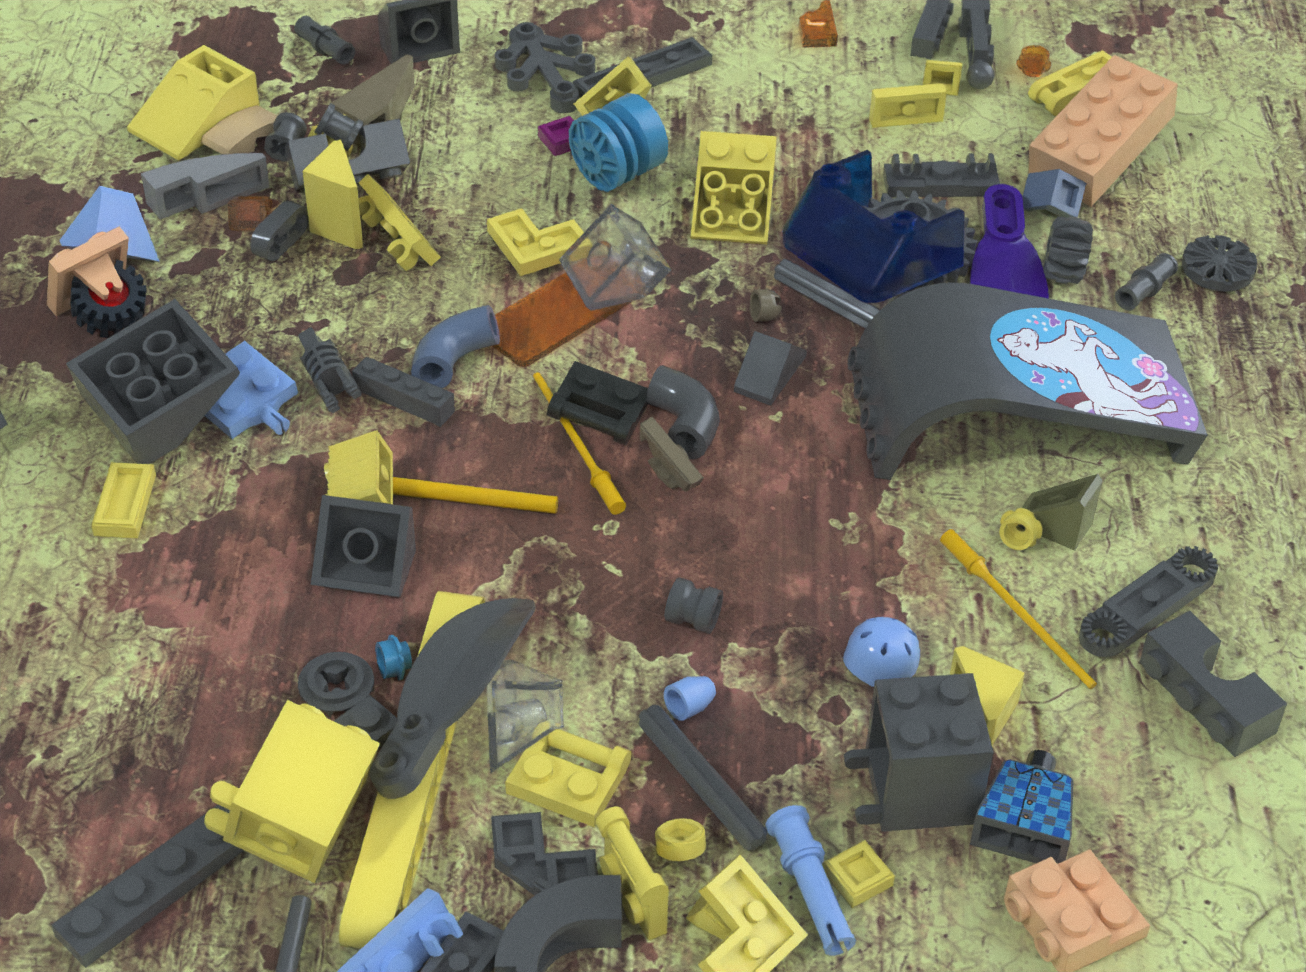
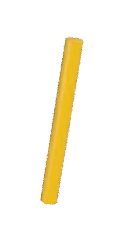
M393 477L394 495L556 514L558 509L557 496Z

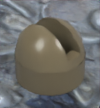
M767 289L753 290L750 297V313L753 321L766 322L774 320L779 316L782 306L776 305L781 301L780 296L776 292Z

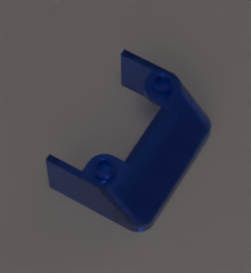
M869 150L862 151L835 163L825 164L816 170L782 229L783 245L787 250L851 294L854 298L866 303L885 301L964 266L965 212L960 208L927 222L914 212L907 210L895 212L892 216L881 219L863 207H868L869 199L872 198V152Z

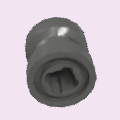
M678 577L673 583L667 599L664 614L665 620L677 625L687 622L693 624L697 631L710 634L715 628L720 615L723 591L710 586L705 589H696L692 581Z

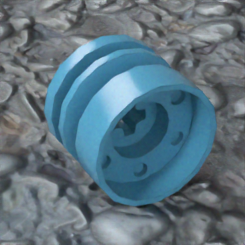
M627 93L604 105L602 109L598 108L572 121L569 129L570 149L580 172L589 183L602 191L609 192L634 179L635 175L639 176L663 164L668 155V138L665 127L651 104L638 94Z

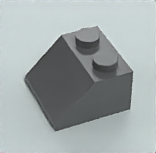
M400 0L386 3L378 14L380 45L391 64L406 54L413 56V63L460 53L457 0Z

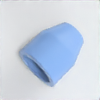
M706 676L685 677L664 689L666 707L671 715L680 721H684L704 711L716 696L714 683Z

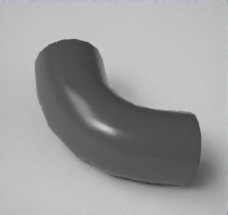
M660 365L650 381L647 391V403L668 411L677 417L667 435L675 444H679L685 449L689 459H698L705 454L712 444L720 423L716 400L700 381L681 371Z

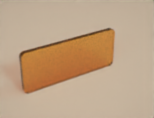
M601 251L495 314L499 328L500 343L492 347L517 366L528 367L647 293L650 289V282L611 253Z

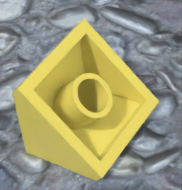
M336 140L303 170L309 230L311 233L354 249L363 248L358 188L342 140Z

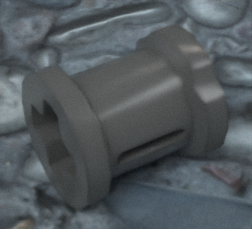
M330 103L314 133L318 135L326 133L327 136L334 140H342L344 149L348 151L358 135L363 121L350 119L336 111L335 105Z
M289 112L280 113L276 117L273 124L274 131L267 135L264 146L269 156L283 162L288 161L285 152L286 143L290 140L304 138L307 132L304 120L298 115Z

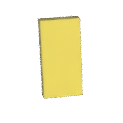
M111 462L91 525L94 536L138 538L156 478L154 464Z

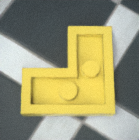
M522 208L487 219V232L520 276L591 254V241L574 219L541 230L537 229Z
M741 855L733 859L699 890V893L732 931L697 964L703 972H770L808 936Z

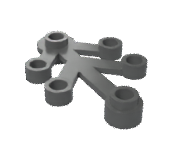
M523 22L512 28L509 32V41L512 44L508 49H500L495 52V67L499 71L507 72V87L512 91L526 90L529 86V80L539 69L551 88V109L558 113H571L577 108L574 103L579 100V91L572 82L563 80L556 67L574 71L580 76L595 73L596 59L592 54L582 53V37L577 34H567L561 39L545 35L540 27L530 22ZM543 47L562 51L564 55L545 51ZM529 54L530 56L520 68H516V60L520 55Z

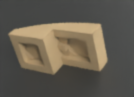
M258 105L240 110L226 117L202 136L201 143L221 154L254 152L256 138L267 136L274 131L273 124L278 115Z

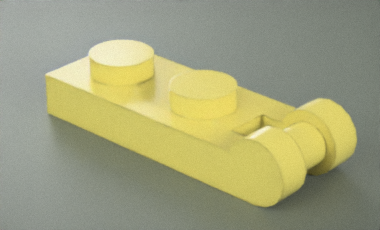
M1102 50L1045 76L1031 85L1028 96L1038 104L1044 103L1046 110L1057 116L1112 56Z

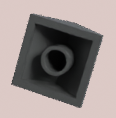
M322 495L311 585L401 597L416 552L412 507Z

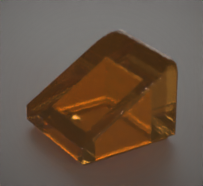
M270 196L233 197L228 202L229 229L232 231H255L257 226L271 214L272 198Z

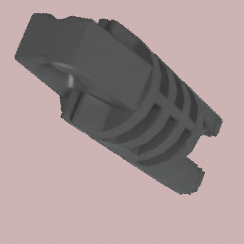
M312 327L300 333L298 337L305 349L300 359L328 411L335 413L340 410L339 402L335 395L344 390L354 400L360 397L362 394L348 367L344 364L331 339L322 341Z

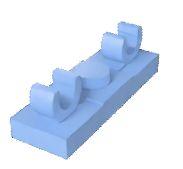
M427 888L336 972H417L423 967L422 964L431 956L439 957L444 953L440 945L448 934L460 938L463 932L454 915L448 912L440 894Z

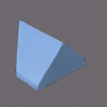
M99 186L59 240L61 246L74 249L86 243L93 235L99 232H108L120 226L129 238L127 258L160 262L134 195L108 187Z

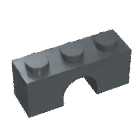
M400 118L362 126L358 133L361 143L360 155L355 159L348 160L356 184L360 185L358 182L367 174L370 176L379 174L380 180L401 176V169H405L410 164V159ZM326 133L290 140L286 143L285 152L295 191L305 189L303 170L329 146Z
M1189 610L1147 633L1139 663L1151 678L1157 680L1175 698L1182 709L1189 711L1207 729L1214 741L1221 743L1236 757L1278 732L1287 703L1255 672L1239 680H1224L1210 673L1213 670L1221 640Z

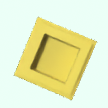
M866 840L824 862L823 868L828 879L851 908L887 890L894 884L895 875Z

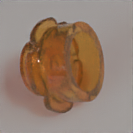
M1038 45L1024 47L1019 55V59L1016 61L1017 67L1029 77L1041 76L1043 71L1047 72L1050 70L1052 63L1049 61V51Z

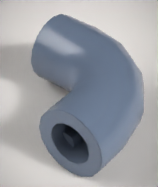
M485 305L450 316L434 326L419 341L412 359L411 375L444 388L451 382L453 367L459 358L475 350L499 344V328L491 306Z

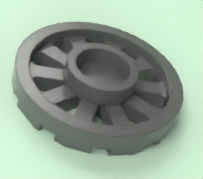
M1207 235L1195 239V242L1187 244L1181 264L1184 273L1196 284L1215 291H1235L1248 286L1253 281L1257 269L1256 255L1249 251L1250 248L1240 241H1230L1231 238L1216 235L1215 238H1210Z

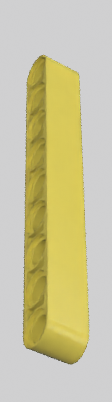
M438 591L434 598L419 653L432 635L447 621L471 607L485 603V598L482 596ZM457 721L445 730L446 738L421 783L414 791L397 799L384 798L377 792L341 916L339 928L340 946L362 949L407 907Z

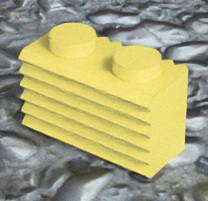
M378 430L328 447L330 451L328 453L329 462L324 464V472L329 483L327 484L329 490H327L328 494L325 495L393 504V452Z

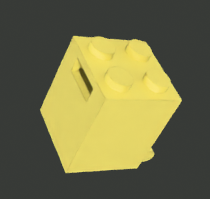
M287 700L240 788L224 781H218L212 785L210 791L211 800L229 809L230 812L227 813L218 808L210 809L205 815L204 824L207 829L224 836L223 841L315 883L366 783L380 743L372 740L367 732L356 726L347 725L344 727L327 719L323 712L308 704L297 705Z

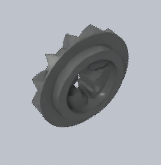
M331 652L320 655L311 660L299 675L298 689L301 701H305L308 705L325 711L329 718L335 711L344 710L347 712L365 699L371 692H374L372 668L363 658L352 653ZM342 681L345 682L346 689L344 690L337 687L332 691L328 689L330 682L335 685Z

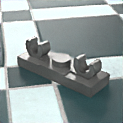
M974 153L967 155L966 163L948 162L945 160L920 163L918 154H913L912 163H900L899 154H894L891 158V163H885L883 169L886 194L890 197H896L897 190H900L905 197H910L912 191H916L918 197H926L928 194H932V197H984L985 191L989 187L1000 184L993 153H988L986 163H975Z

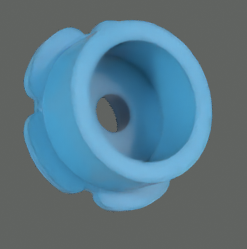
M389 635L388 640L376 643V659L383 679L397 676L398 681L402 680L405 670L412 668V657L408 643L406 641L399 642L398 638L394 635Z

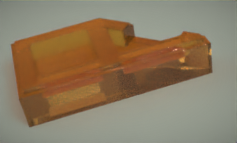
M824 0L820 3V7L814 12L808 11L799 17L798 28L802 48L837 47L838 34L830 0Z

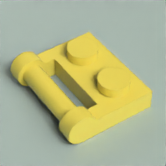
M541 718L535 727L531 741L505 781L506 794L595 827L596 818L605 810L628 769L632 752L619 746H615L614 749L560 730L557 728V723ZM550 747H554L606 768L600 774L547 754Z
M615 806L608 808L599 814L595 822L601 835L605 838V855L600 857V866L604 875H621L622 905L625 914L632 925L639 923L649 941L667 933L669 889L659 873H653L630 833L629 819L623 809Z

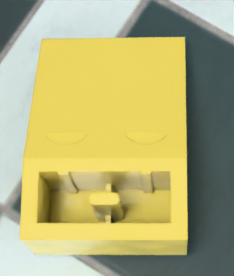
M203 45L176 61L129 123L127 130L179 161L204 145L201 143L202 136L217 123L240 110L256 105L260 106L255 72Z
M701 131L691 239L768 244L777 136Z

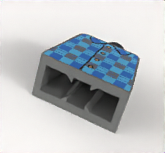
M1044 750L1031 751L1027 756L1026 763L1012 759L1003 761L977 809L970 845L1032 863H1038L1051 856L1057 864L1065 861L1072 837L1074 780L1067 774L1056 772V758Z

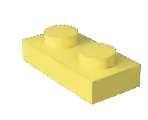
M944 84L872 89L869 114L872 128L943 121L947 94Z

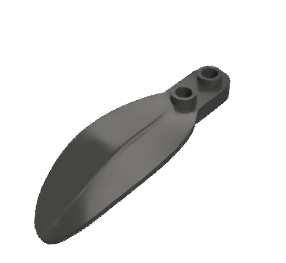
M508 598L476 605L447 621L427 641L404 683L398 705L397 724L369 771L370 779L381 796L388 799H397L408 795L418 787L445 741V730L459 720L478 699L536 609L533 600Z

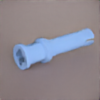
M801 805L782 808L767 819L765 824L770 836L777 839L782 851L780 862L784 871L794 875L823 943L825 953L829 956L842 954L844 952L839 942L843 941L846 949L850 950L855 945L856 939L850 931L822 866L825 851L820 842L814 841L808 827L810 817L807 809Z

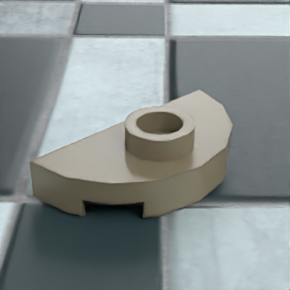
M653 417L641 422L640 440L641 442L644 440L648 441L653 458L649 459L648 462L658 478L671 489L680 487L685 492L700 485L704 477L690 462L685 449L681 445L675 444Z

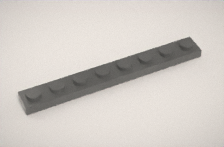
M369 695L334 720V722L344 727L347 725L356 726L367 732L372 740L380 743L378 752L397 724V717ZM216 805L214 807L221 809L227 813L230 812L229 809H226L220 805ZM205 813L51 924L54 936L86 968L244 850L223 841L224 836L207 829L204 824Z

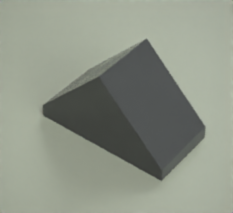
M754 331L734 385V392L771 406L806 358L807 350Z

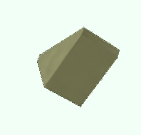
M1096 474L1033 492L1022 508L1033 512L1036 520L1041 522L1043 528L1042 537L1075 551L1093 524L1103 480Z

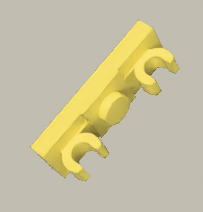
M369 174L358 182L368 194V196L359 198L362 220L371 228L380 223L396 239L388 246L387 251L405 271L415 266L419 255L430 266L441 258L393 198Z

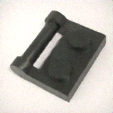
M574 361L560 388L553 394L546 415L560 420L561 417L614 436L613 441L626 445L648 405V388Z

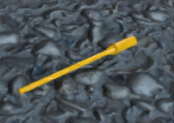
M536 372L533 378L550 403L553 393L540 372ZM561 417V424L591 472L590 484L597 489L611 514L617 515L622 513L626 508V503L611 481L610 473L596 465L569 419Z
M953 529L947 530L941 536L940 542L961 562L968 574H974L983 579L1089 689H1093L1097 685L1093 678L989 573L983 556H979Z

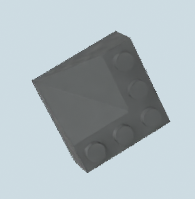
M176 299L66 363L83 399L137 464H151L177 448L240 375L236 365Z

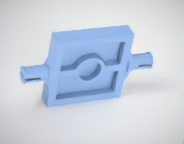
M243 341L225 353L236 365L240 375L206 413L205 417L231 439L249 427L260 423H265L276 434L281 435L283 434L282 429L285 432L288 430L290 422L277 411L282 404L298 394L296 382L246 341Z

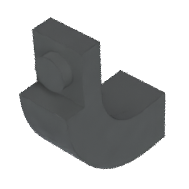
M594 875L573 878L548 887L528 900L514 914L502 933L495 956V972H545L558 958L575 950L586 948H621V875Z

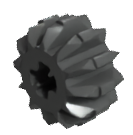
M1068 216V218L1057 217L1053 221L1043 261V270L1046 278L1063 284H1078L1083 279L1093 240V228L1089 222Z

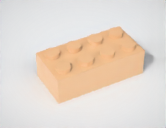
M1113 55L1029 145V173L1061 169L1086 182L1082 203L1092 207L1175 116L1178 84Z

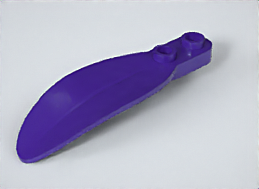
M996 184L989 187L985 191L982 205L984 236L975 250L970 272V284L1049 298L1047 280L1040 257L1024 233L1025 218L1022 194L1018 189L1007 184Z

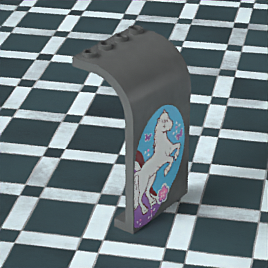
M939 283L912 290L888 303L869 322L857 347H852L848 355L847 366L848 370L852 371L854 379V398L858 400L861 412L860 426L865 430L867 439L866 453L868 459H871L875 478L891 480L907 449L923 431L941 420L968 412H998L1166 441L1173 462L1187 465L1208 436L1166 320L968 283Z

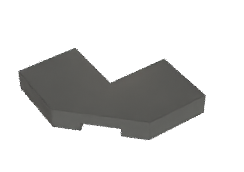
M541 812L491 816L495 868L533 895L563 881L598 875L595 849L545 853Z

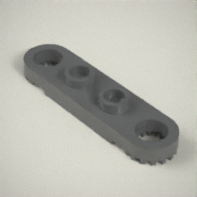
M1186 546L1185 550L1183 548L1179 549L1178 553L1176 552L1167 561L1163 560L1106 600L1099 609L1093 613H1088L1087 617L1083 618L1079 632L1081 646L1087 652L1099 657H1111L1119 654L1210 588L1215 581L1218 571L1217 559L1213 558L1211 552L1207 554V550L1204 548L1202 551L1198 550L1197 546H1194L1193 549L1190 546ZM1189 564L1199 566L1204 570V574L1199 572V575H1197V572H1194V575H1192V571L1186 572L1187 568H1183V566ZM1104 629L1111 632L1114 636L1113 639L1108 638L1107 641L1106 638L1099 640L1100 636L1095 638V633H1092V631Z

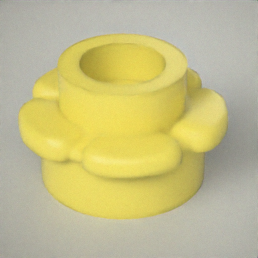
M1017 508L1016 511L1008 510L1001 517L1000 537L1004 544L1014 550H1024L1036 544V539L1042 536L1043 528L1041 522L1036 520L1034 513L1028 509ZM1018 525H1023L1025 530L1019 528Z

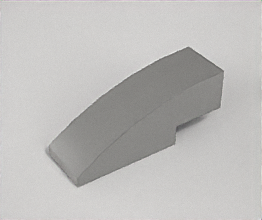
M235 153L194 158L141 173L146 204L160 220L194 206L203 214L270 187L266 157L262 153Z

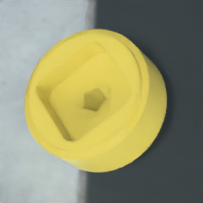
M673 819L663 823L655 832L656 851L664 859L687 861L700 856L706 850L705 828L695 820Z

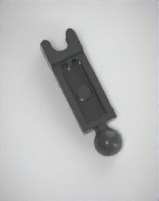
M961 0V18L958 19L959 37H966L969 64L966 79L972 88L986 89L992 84L995 77L992 68L994 45L990 44L992 28L991 24H988L990 0Z

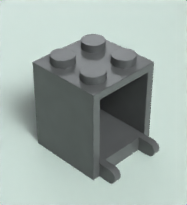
M973 673L875 680L866 748L847 751L843 756L847 768H868L876 804L862 805L856 808L855 817L857 823L862 825L880 824L881 832L974 825L977 809L985 796L994 752Z

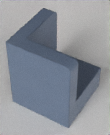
M1061 169L1028 173L1022 196L1024 210L1046 209L1060 217L1068 218V216L1078 218L1086 182Z

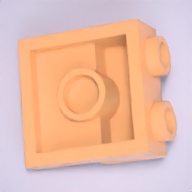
M1091 849L1058 864L1051 856L1009 876L1004 901L1010 916L1016 922H1021L1033 937L1039 955L1046 962H1051L1058 972H1075L1148 935L1150 924Z

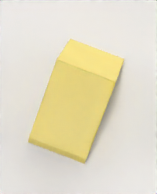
M628 56L577 100L574 105L581 115L584 116L598 108L602 109L604 105L627 93L638 94L645 99L651 84L632 58Z
M967 647L954 648L950 675L973 673L993 746L1019 702L1025 673Z

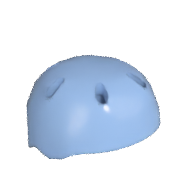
M875 617L862 622L855 628L850 635L843 661L852 674L874 687L875 680L912 677L919 665L920 647L916 634L906 624L890 617Z

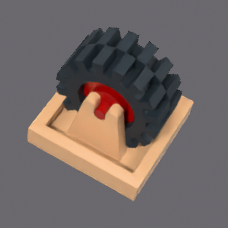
M120 226L108 232H99L93 235L86 243L72 250L64 249L49 261L47 306L55 316L71 309V314L73 317L77 316L76 323L80 327L87 323L88 333L93 335L95 330L99 329L101 330L100 337L108 338V331H113L116 334L123 330V328L125 329L140 320L145 311L146 285H143L144 279L141 274L135 276L134 267L129 265L126 269L129 238Z

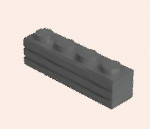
M927 0L912 38L910 56L932 59L934 52H939L941 40L944 38L945 29L948 28L950 16H952L954 10V3H951V0Z
M365 357L352 370V376L362 393L427 420L439 427L455 412L454 393L375 359Z

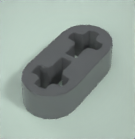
M290 200L281 203L255 229L250 242L251 252L269 261H275L280 258L305 232L309 222L307 207Z

